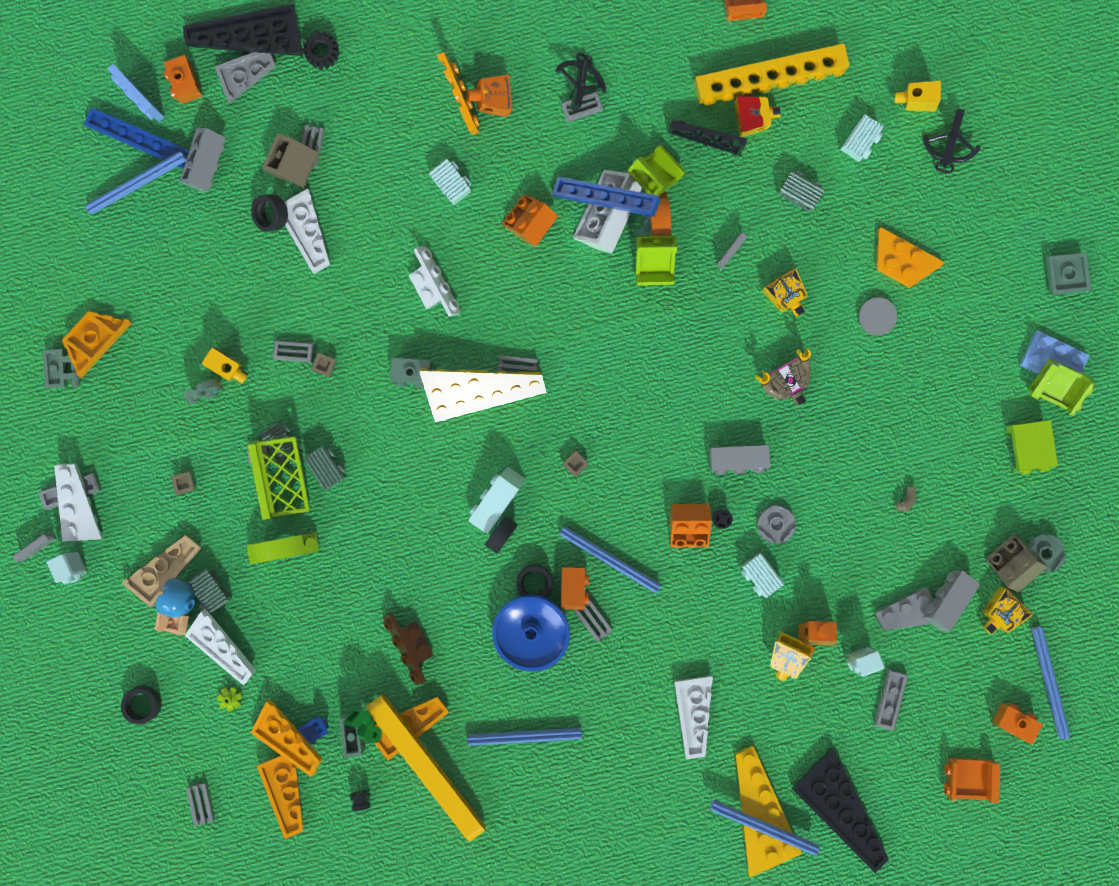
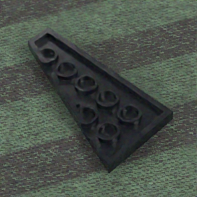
M294 4L183 26L184 41L187 47L304 57Z
M831 747L792 789L876 873L889 859L834 748Z

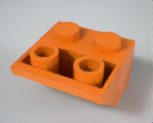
M523 194L511 212L507 214L502 225L526 243L536 247L558 216L544 202Z
M671 504L670 547H709L712 523L710 504Z

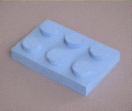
M114 64L108 68L112 73L110 78L121 87L123 92L137 104L136 106L151 120L155 118L158 122L165 118Z
M1035 331L1019 366L1039 374L1050 357L1082 373L1090 355L1040 331Z

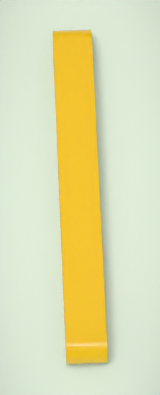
M381 694L366 706L367 711L370 712L378 726L464 837L471 842L483 833L486 827L386 696Z

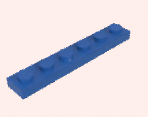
M92 107L83 124L92 130L161 160H165L179 151L183 152L186 158L189 153L188 149ZM185 162L182 163V164H180V165L177 166V167L183 169V168H184V165H185Z
M558 177L552 195L556 198L652 217L655 216L661 200L657 195Z

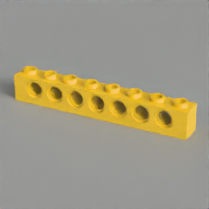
M843 43L697 76L694 86L699 105L704 104L707 106L722 99L723 101H730L740 95L741 97H748L753 92L760 91V93L770 91L771 88L778 87V89H783L793 83L801 85L811 79L819 81L829 75L834 77L840 76L845 73L850 65L845 44ZM823 61H828L831 64V66H825L823 64ZM804 65H810L812 71L806 70ZM786 69H791L794 75H789ZM767 74H774L776 79H770ZM749 78H756L757 83H751ZM730 82H737L739 87L731 86ZM712 86H719L721 91H714Z

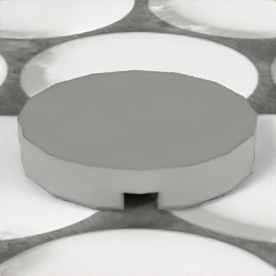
M881 297L872 298L866 301L859 310L858 320L860 326L870 335H884L890 332L896 325L897 310L887 299Z
M773 505L767 507L760 513L757 519L759 534L770 543L779 544L786 542L795 532L794 515L783 506Z

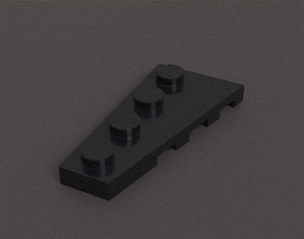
M672 120L668 131L669 134L737 156L741 155L748 139L689 125L681 120Z

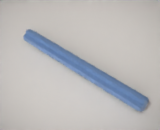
M179 151L89 202L85 206L87 211L94 214L186 162L185 154Z
M564 526L560 531V536L654 593L659 591L661 585L571 529Z
M1034 626L1031 628L1057 734L1060 739L1070 738V732L1045 633L1042 626Z
M581 728L469 734L467 736V743L469 746L575 740L582 738Z
M713 800L710 805L711 811L814 856H817L820 847L816 843L719 801Z

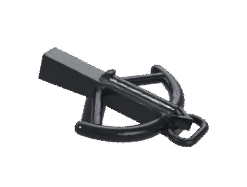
M577 53V61H564L555 69L556 73L561 71L575 86L569 97L572 99L570 109L576 112L582 106L584 90L601 88L603 93L606 92L603 78L595 69L590 67L593 64V59L583 53ZM579 56H582V57H585V58H584L583 60H580V59H579ZM564 67H578L576 82L563 69ZM587 72L591 73L600 85L585 86Z
M957 108L951 132L928 138L927 134L923 135L926 150L934 158L941 160L935 164V169L938 172L952 173L954 171L952 163L965 162L973 158L981 149L979 145L974 148L958 134L965 112L963 109ZM949 136L944 155L934 151L929 144L931 141ZM957 138L972 151L970 154L963 157H952ZM943 164L944 169L947 166H951V170L947 171L939 169L938 165Z

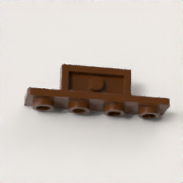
M392 613L383 616L384 627L390 632L393 645L398 648L401 654V661L408 667L411 680L416 685L425 683L426 679L418 664L434 655L417 621L400 629Z

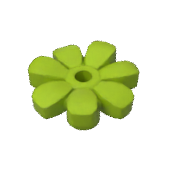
M225 687L221 690L222 694L217 696V700L222 701L219 707L221 709L227 707L228 712H232L234 707L239 708L241 702L238 700L243 698L242 693L236 694L237 688L235 687L230 688V691Z

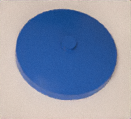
M522 595L510 600L500 609L493 624L492 637L498 654L509 665L523 671H541L556 664L565 654L570 639V626L565 613L555 602L539 595Z

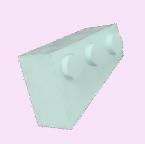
M507 467L500 475L496 474L490 482L493 486L489 491L486 489L481 495L480 499L482 502L480 505L475 504L470 511L472 516L469 522L488 534L527 479L510 467Z

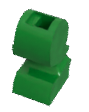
M354 708L342 722L351 727H359L357 736L363 741L377 743L382 737V730L378 726L373 725L375 721L371 718L370 712L363 709Z

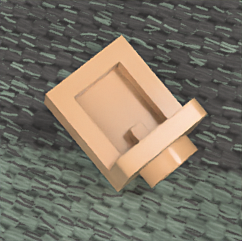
M158 612L155 631H167L177 635H185L189 616L184 615L179 618H170Z

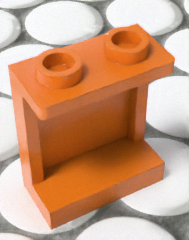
M724 0L726 21L763 18L767 11L766 3L763 0Z
M947 758L944 768L947 775V783L944 784L946 797L951 801H956V799H976L999 803L1000 763L989 759Z

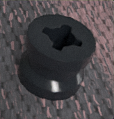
M719 509L713 513L712 522L716 527L725 529L732 524L733 517L729 511Z
M368 790L357 791L349 795L353 802L351 806L352 811H362L371 807V802L368 801Z

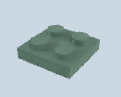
M1087 253L1049 256L1046 258L1050 295L1091 291Z

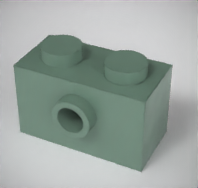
M392 358L390 381L395 383V386L406 387L408 383L414 384V387L425 388L419 368L432 370V362L430 360Z

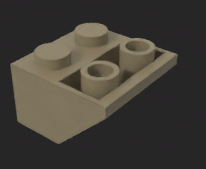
M277 133L262 168L271 176L304 188L319 153L292 138Z
M1013 534L986 558L1005 585L1017 592L1021 591L1048 568L1039 555L1016 534Z

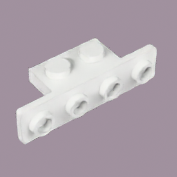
M426 246L416 247L414 252L422 266L410 274L409 277L426 309L433 307L441 301L448 316L460 314L459 304L451 294L449 285L443 279L440 268L435 264L432 253Z

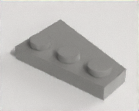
M252 52L215 66L229 104L276 68L272 54Z
M924 587L874 612L884 631L928 625L931 623L924 619L923 616L926 613L927 606L934 600L928 588Z

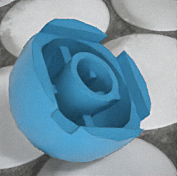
M172 578L163 585L161 589L164 592L162 596L158 595L156 601V608L159 613L166 617L179 618L192 610L195 605V595L192 587L187 582Z

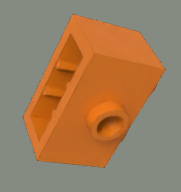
M185 55L163 62L166 69L163 72L167 81L171 83L172 87L169 89L174 99L183 104L203 97L191 61Z
M562 568L561 609L584 610L585 604H589V593H585V585H589V574H585V568Z
M1001 703L991 723L1033 745L1043 726L1042 723L1037 721L1038 717L1029 712L1026 714L1019 712L1021 708L1012 703H1009V705Z

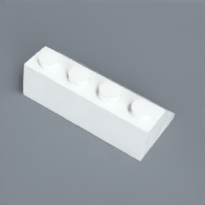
M604 170L598 181L599 185L640 192L642 189L629 173ZM588 204L573 238L597 250L613 253L631 212Z

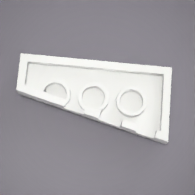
M306 189L285 201L288 210V219L285 226L312 273L315 274L331 264L310 190Z
M77 463L54 465L62 541L104 538L102 531L99 530L97 517L92 511L90 498L87 497L84 489L85 485Z
M206 609L201 611L185 636L244 685L256 669Z
M712 675L674 681L686 759L705 757Z

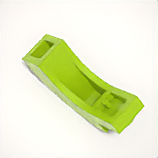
M315 532L247 545L250 564L318 552L319 547Z

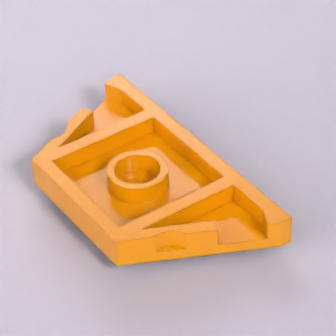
M882 227L877 231L878 245L876 254L878 257L876 260V270L908 288L924 279L945 263Z
M88 311L62 339L69 358L76 369V373L81 379L132 324L129 320L116 319L108 315L102 316Z

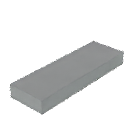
M96 473L82 476L87 496L101 491ZM57 486L39 492L44 510L59 506Z
M891 669L887 670L874 721L875 726L894 731L908 674Z

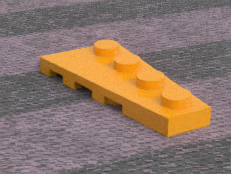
M442 52L437 57L439 62L447 69L444 71L450 85L454 86L452 92L456 101L461 104L459 109L467 128L472 135L480 133L478 129L480 122L478 117L473 115L471 111L474 108L472 102L467 101L464 93L467 90L463 80H459L457 75L460 73L456 62L452 63L447 55Z
M437 696L399 714L418 738L450 711ZM382 731V737L375 745L389 761L399 751Z
M271 699L266 701L251 734L310 777L313 776L323 758Z
M281 755L258 764L257 769L284 839L303 832L296 766Z

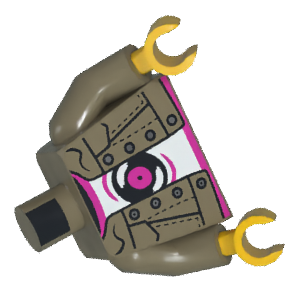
M806 346L803 354L799 349L796 351L800 359L797 357L769 374L762 370V378L757 375L755 376V379L761 382V386L766 394L783 401L792 397L796 406L807 401L801 392L809 387L811 376L809 360L811 352Z

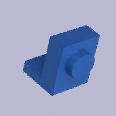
M317 716L297 730L311 744L329 733L327 730L329 725L324 718L321 719Z

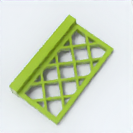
M291 436L264 441H251L247 446L262 520L275 516L309 512L310 505L297 437ZM292 441L293 451L291 454L280 448L284 442ZM263 445H271L276 449L271 457L264 453ZM278 451L288 457L283 465L273 459ZM289 459L297 464V469L294 473L284 467ZM270 462L280 468L275 476L267 470V465ZM281 470L291 475L287 483L277 478ZM292 478L300 482L301 487L298 491L288 486ZM274 480L283 486L279 494L271 490L270 485ZM285 488L295 494L290 502L280 496ZM298 496L304 500L305 507L297 508L291 503ZM277 499L287 505L284 510L275 511L274 503Z

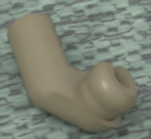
M907 487L906 498L896 503L898 511L907 512L915 505L917 487Z

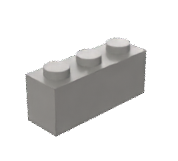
M197 128L179 182L198 191L208 192L213 184L214 172L219 166L218 160L224 150L226 137L207 128Z
M769 445L709 448L710 471H715V475L726 474V470H734V474H743L748 469H753V473H765V469L770 468Z
M953 570L946 576L944 585L936 592L934 601L927 606L923 618L940 631L950 632L980 584L963 570Z

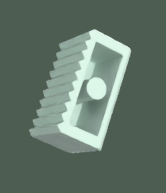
M864 114L840 150L858 162L862 158L867 159L873 150L870 148L873 142L877 144L883 133H881V130L884 126Z
M446 158L432 169L429 175L454 206L471 193L469 187L471 183L466 176H460L458 173L460 169L454 161L449 162Z
M78 552L62 554L46 563L52 572L53 579H55L54 582H63V585L77 582L83 579L82 575L87 573Z
M759 552L741 565L743 569L741 574L747 581L751 580L755 586L752 588L759 597L762 595L767 598L784 585L774 569Z
M867 646L847 654L848 659H846V663L849 669L862 677L884 669L879 652Z

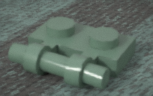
M43 350L45 389L67 388V380H72V387H80L81 378L77 375L69 356H65V350ZM66 363H70L71 373H66Z

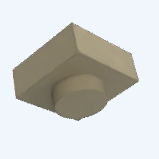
M317 353L311 371L330 378L337 360Z
M575 451L562 465L576 478L589 463Z
M192 472L171 476L176 495L196 490Z

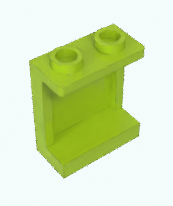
M659 145L653 153L645 158L639 157L627 170L647 194L657 196L674 186L686 173L662 145Z
M676 235L637 236L635 272L637 285L675 284Z
M1049 357L1028 390L1031 397L1036 399L1041 397L1066 409L1073 416L1076 411L1078 412L1082 408L1086 396L1091 395L1095 388V383L1090 376Z
M1051 420L1006 426L1007 434L1012 435L1016 467L1013 468V472L1020 471V475L1031 474L1033 469L1045 472L1051 471V467L1058 466Z

